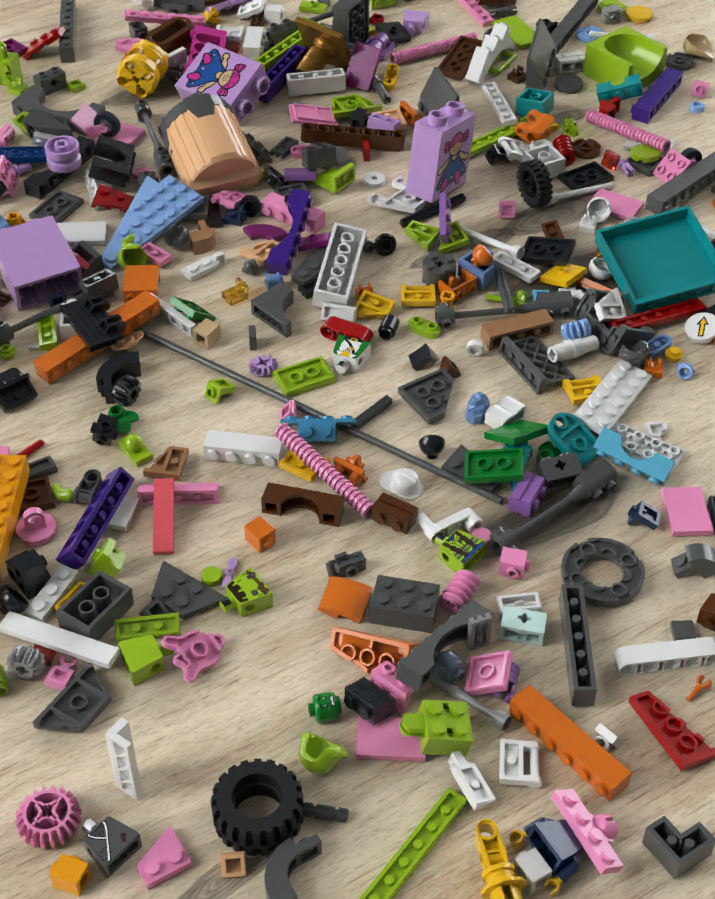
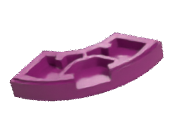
M254 224L243 227V232L251 240L273 239L278 242L287 236L286 231L273 225Z

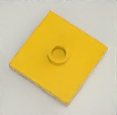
M567 264V266L555 265L540 276V282L568 288L588 273L587 267Z

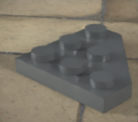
M441 368L398 387V394L430 425L445 417L453 385V377L444 368Z

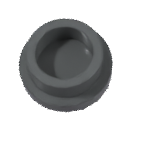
M247 259L242 267V272L251 275L257 274L256 272L259 271V267L255 259Z

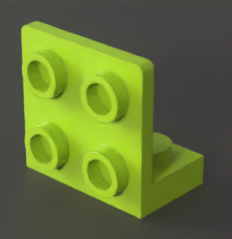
M350 162L340 170L334 167L327 169L316 176V180L312 181V183L336 194L355 181V164Z

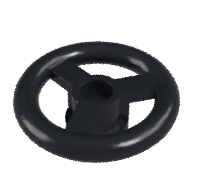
M268 164L264 166V170L268 174L265 181L271 187L275 188L277 184L280 186L289 185L285 181L284 176L274 167Z

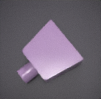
M404 10L403 27L409 35L422 34L429 26L430 12Z

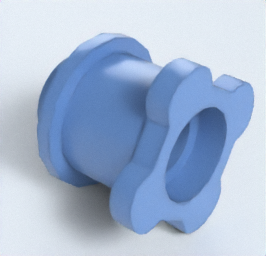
M267 272L264 273L267 291L281 282L284 284L283 276L279 275L278 272L274 275H268Z

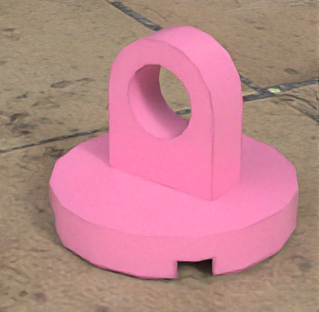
M31 507L25 510L23 517L16 525V535L19 541L27 543L28 546L46 544L57 533V524L53 516L44 513L38 507Z

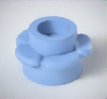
M688 362L680 363L677 374L681 379L686 380L695 374V369Z

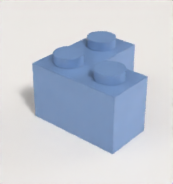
M486 248V249L491 253V255H492V257H493V251H491L490 249ZM472 250L458 260V276L461 277V269L465 268L477 277V287L484 290L494 283L495 266L491 264L475 267L471 262L473 258Z

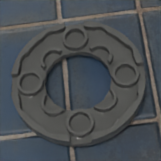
M588 538L586 542L573 544L566 551L561 564V577L564 584L583 585L585 602L592 605L609 607L625 604L639 594L645 579V567L642 560L637 558L634 554L635 551L629 546L609 538ZM598 558L608 559L620 567L623 578L619 583H615L611 587H606L605 585L604 587H598L586 580V576L582 573V568L590 560Z

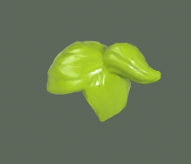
M130 233L128 237L123 239L121 243L122 249L117 256L118 263L123 270H125V265H145L147 261V254L140 244L133 243V233Z

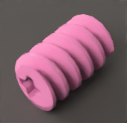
M468 570L457 571L439 597L440 607L451 615L458 613L460 608L469 602V599L479 587V578Z

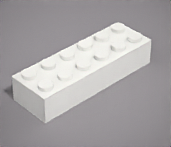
M337 222L334 223L315 285L312 305L322 307L323 302H330L347 306L365 243L366 229Z

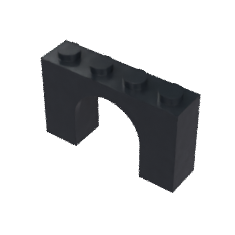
M99 135L94 155L111 161L93 156L88 177L125 188L126 182L130 183L136 156V152H134L135 146Z

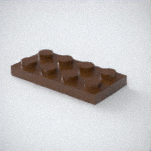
M460 35L438 66L439 70L446 77L463 80L467 74L476 46L481 47L483 40Z

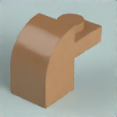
M204 219L198 220L199 231L189 232L190 246L194 255L209 252L216 246L215 228H210L209 225H206Z

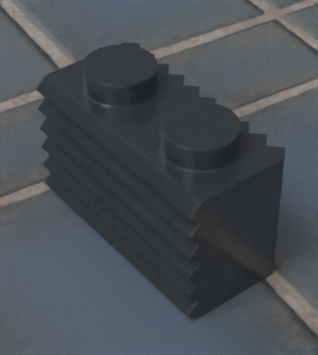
M363 677L349 684V686L346 685L344 692L345 705L349 709H353L354 712L356 711L357 714H360L363 720L372 723V726L394 714L395 699L367 678Z

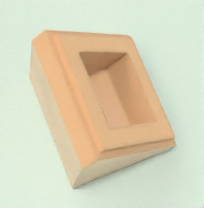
M245 851L220 853L222 878L247 876Z

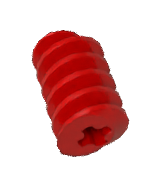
M566 134L557 136L553 141V147L566 158L565 167L570 166L576 160L571 138Z

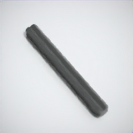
M496 267L495 279L505 313L513 314L514 304L502 267Z

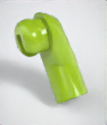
M54 483L51 486L58 501H73L74 490L62 489L59 483Z

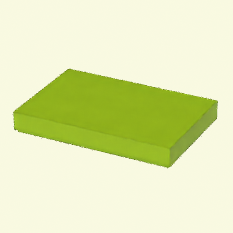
M322 356L272 371L273 378L284 395L288 397L337 382L336 376Z

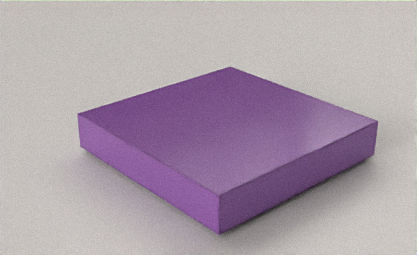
M285 168L284 179L285 181L316 180V171H309L307 168Z

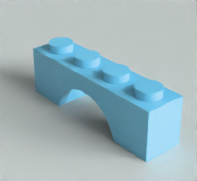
M603 427L593 446L596 455L605 459L609 457L614 460V464L622 468L624 465L631 468L630 472L641 477L643 474L649 477L648 481L655 485H659V483L664 485L675 465V461L659 453L643 460L630 457L622 448V435L606 427Z

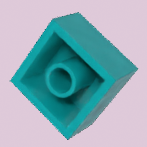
M526 88L516 98L515 115L525 117L533 109L549 114L554 109V92Z

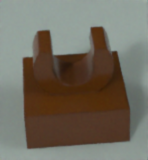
M518 65L517 69L513 68L512 72L507 74V79L516 84L526 80V73L523 72V67Z

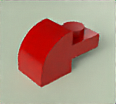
M616 96L609 101L602 99L599 105V112L615 118V114L620 111L621 98Z

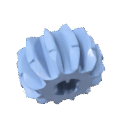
M588 319L573 321L561 326L564 340H573L591 335V325Z

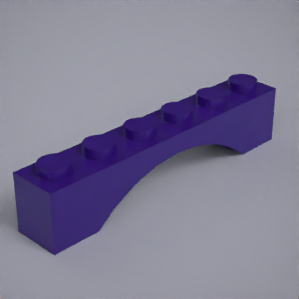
M291 189L287 203L288 211L293 219L292 227L285 239L270 249L266 261L268 273L276 274L278 272L279 275L287 276L289 269H292V259L296 257L297 244L300 245L301 232L305 230V220H308L309 208L313 206V198H311L310 191Z

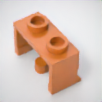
M465 268L461 269V280L458 282L454 276L449 277L448 286L442 280L438 281V295L442 291H452L455 293L453 301H459L463 296L468 293L473 294L477 289V277Z

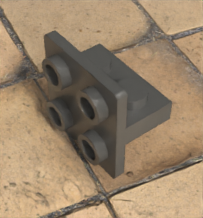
M244 133L257 163L264 157L272 162L271 153L266 148L263 149L264 145L258 140L256 141L250 133Z

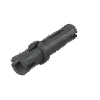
M375 74L372 87L377 91L383 103L387 104L388 102L389 104L391 97L384 88L382 80Z

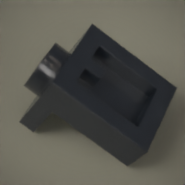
M495 144L491 146L485 155L490 165H493L497 159L510 162L504 148Z

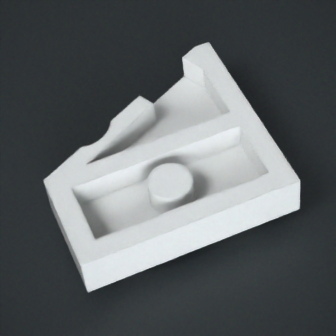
M618 288L611 290L594 305L599 322H610L627 317Z

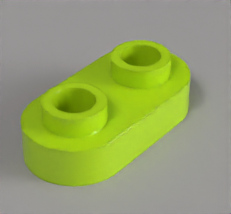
M419 316L412 317L408 321V329L425 338L436 339L441 334V327L435 322Z

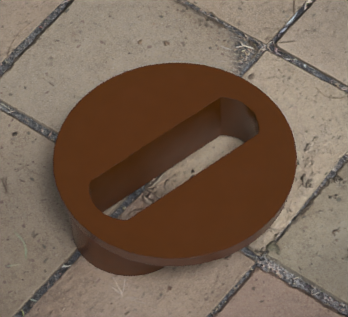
M185 17L171 18L151 30L144 39L158 45L167 54L184 47L186 48V54L189 55L192 38H190V32L193 29L192 22Z

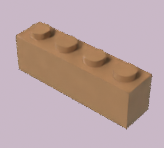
M546 309L481 324L480 338L490 351L500 347L503 337L508 336L511 340L535 335L537 338L553 335L554 320Z

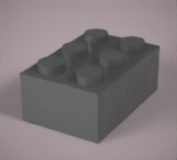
M98 570L56 611L59 627L98 641L114 625V619H120L134 605L132 588Z
M378 575L369 607V623L432 633L439 604L440 585Z

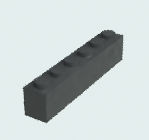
M562 584L559 605L571 706H594L597 686L583 585Z

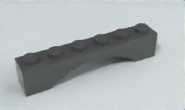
M473 600L466 606L463 605L458 613L454 616L451 615L444 625H439L431 636H426L418 647L415 646L406 657H402L398 661L396 679L419 692L431 681L434 657L446 646L467 639L469 618L473 617L476 620L478 615L484 618L485 613L488 612L493 617L494 612Z

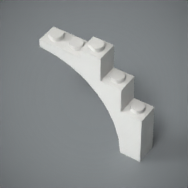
M502 22L500 24L495 23L491 35H485L482 46H476L465 77L468 83L481 86L497 55L505 48L514 50L515 44L509 37L511 30L507 24Z

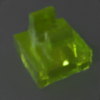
M570 116L564 118L565 122L560 126L563 130L562 134L572 135L573 137L579 135L576 122Z

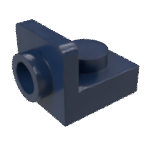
M241 204L238 211L227 209L222 218L223 224L241 226L243 221L247 219L245 205Z
M641 500L636 506L633 505L629 509L627 524L631 526L636 521H639L655 530L659 526L662 512Z

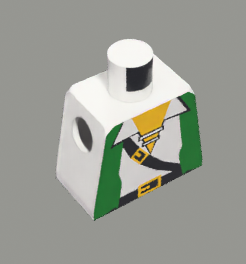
M339 335L332 354L335 370L340 374L345 373L346 370L357 372L371 356V343Z

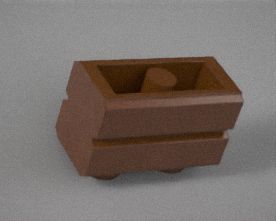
M384 492L372 505V519L378 524H385L391 527L396 532L401 531L407 534L416 523L418 507Z

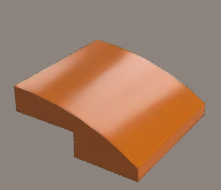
M330 576L318 610L335 619L341 615L359 624L362 620L372 587L351 579Z

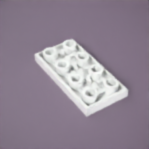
M617 422L612 428V431L622 435V448L630 457L643 460L659 453L675 461L668 479L686 455V451L649 436L642 431L635 430L626 424Z

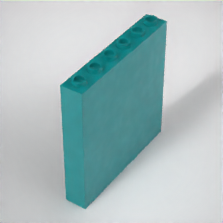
M689 205L596 230L595 243L633 315L715 293V248Z

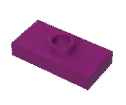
M331 233L311 234L301 238L300 245L297 244L298 251L328 246Z

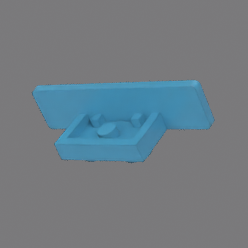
M348 415L341 416V419H334V416H322V419H315V416H304V419H297L296 416H286V419H280L281 424L287 423L288 426H298L300 438H303L308 443L337 442V426L357 425V421Z

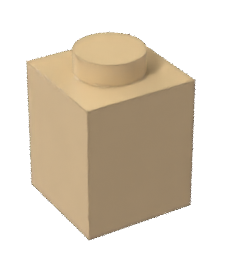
M205 318L193 329L194 343L210 349L221 338L220 324Z

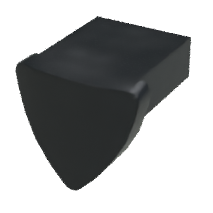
M426 343L408 355L411 365L416 371L429 362L436 363L439 361L438 356Z

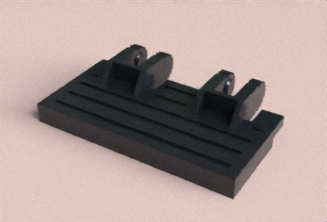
M91 295L60 306L61 313L90 352L116 344L117 340L124 338L121 331L126 329L127 325L125 321L121 320L122 318L119 314L107 315L105 311L110 309L111 303L106 300L104 295Z

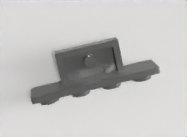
M154 0V6L166 8V11L174 12V9L178 10L179 13H186V11L204 12L205 0Z

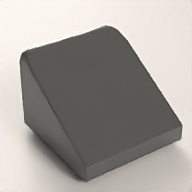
M157 597L139 615L150 616L171 612Z

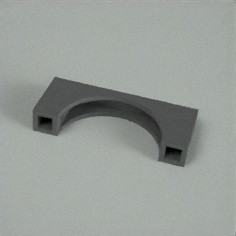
M31 85L11 102L14 115L18 116L23 111L30 112L35 107L38 110H43L47 115L57 118L59 122L68 124L72 128V132L87 136L70 122V119L79 109L56 111L43 106L46 102L44 88ZM93 102L89 105L97 113L105 111V106Z

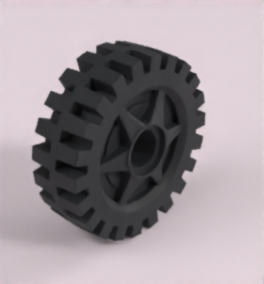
M540 159L522 162L518 166L519 170H517V180H519L517 185L520 186L518 189L521 192V197H524L523 201L527 202L526 204L530 205L531 208L550 203V199H552L551 194H553V184H551L552 178H549L550 172H547V166Z

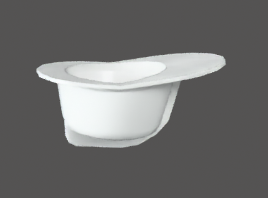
M410 468L388 471L379 479V484L383 489L404 499H416L423 493L422 482L419 480L417 473Z

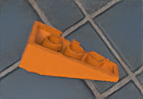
M333 627L329 648L346 660L355 663L364 672L372 674V670L386 660L397 666L398 661L402 657H406L415 646L418 647L420 644Z

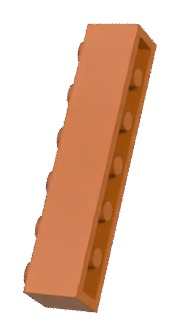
M530 684L510 699L509 713L512 715V718L522 723L531 735L539 738L548 750H552L557 754L565 765H569L582 780L592 785L600 796H604L608 801H611L629 786L632 772Z

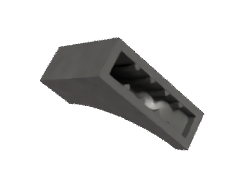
M281 282L251 300L252 314L286 338L292 335L291 321L284 315V312L294 303L293 290Z

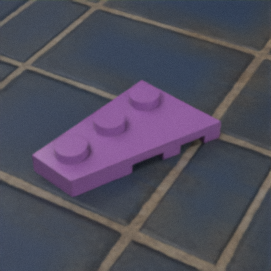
M446 192L439 193V233L442 244L449 243V236H451V200L447 198Z

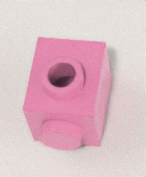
M503 547L498 575L523 580L524 572H528L530 560H527L528 551Z

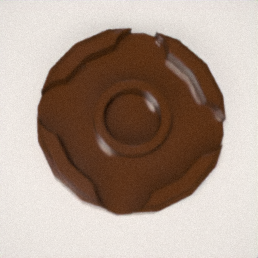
M580 138L572 142L575 157L594 159L600 155L601 146L593 139L583 140L584 138Z

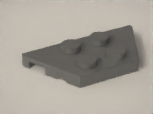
M165 561L162 562L151 595L152 601L158 597L171 613L179 612V616L183 620L191 618L195 614L208 611L210 606L226 598L224 595Z
M89 662L33 721L34 728L83 733L112 701L111 695L107 688L104 687L100 676L95 672L92 663Z

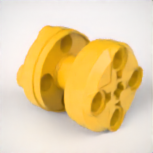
M145 39L140 40V42L135 43L131 47L127 57L120 63L117 70L118 84L131 94L145 98L155 91L159 80L168 70L169 55L158 45Z

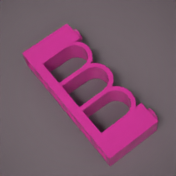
M195 25L194 30L191 29L190 32L192 42L188 63L184 65L183 74L207 42L225 49L227 31Z

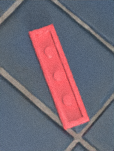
M174 478L154 479V555L174 554Z

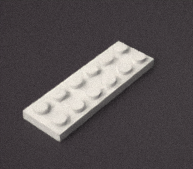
M620 359L575 412L574 416L588 429L599 435L603 427L612 430L650 382L652 375Z

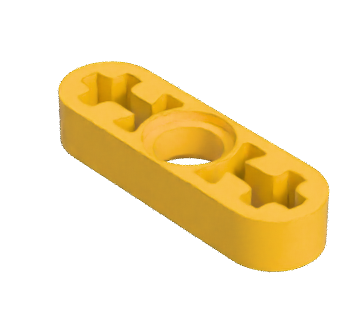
M388 64L386 66L383 78V86L386 91H393L396 87L399 75V65Z

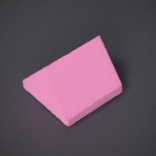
M293 399L281 409L280 419H286V416L297 417V408Z

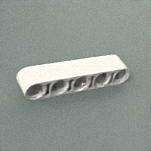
M715 637L623 646L616 649L613 655L619 673L623 676L715 666Z

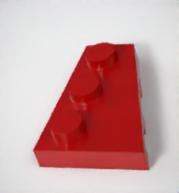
M63 26L54 27L48 34L45 32L39 39H33L23 55L25 60L30 59L33 52L36 54L40 52L45 44L48 46L63 35L65 28Z
M99 184L91 207L102 206L106 210L116 208L121 212H127L135 197Z

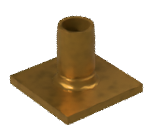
M297 16L294 21L308 52L296 67L295 73L323 70L326 64L343 68L344 71H347L351 60V53L343 34Z

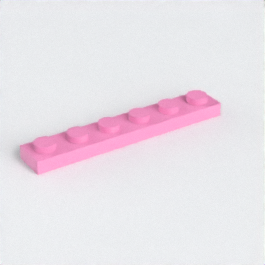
M134 9L124 10L123 14L125 21L163 24L174 17H185L191 20L193 27L195 25L206 26L205 17L201 15H177L175 13L166 14L159 11H135Z

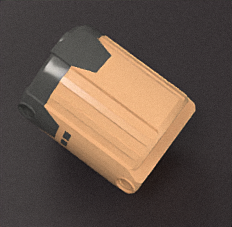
M193 93L175 105L162 118L158 126L159 135L165 144L178 176L183 184L200 195L213 196L224 189H228L231 192L258 186L260 181L263 180L262 170L244 136L230 104L221 97L210 95V93Z

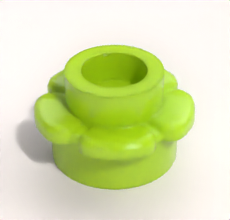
M4 344L0 347V357L2 360L14 358V346Z

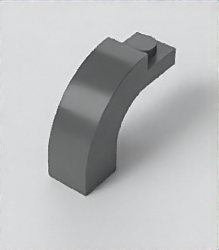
M317 834L311 837H304L296 845L290 837L274 850L265 869L266 899H298L296 892L289 882V877L298 866L322 854V841Z

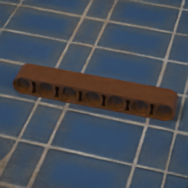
M303 123L301 126V141L305 143L326 142L335 146L362 148V141L368 140L370 149L402 151L404 149L405 133L401 131L317 123Z

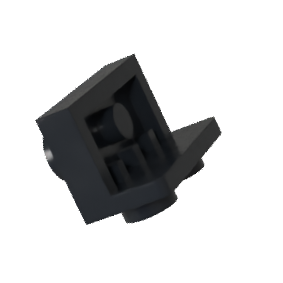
M20 373L14 376L13 380L0 383V406L4 413L38 396L29 380V373L24 375Z

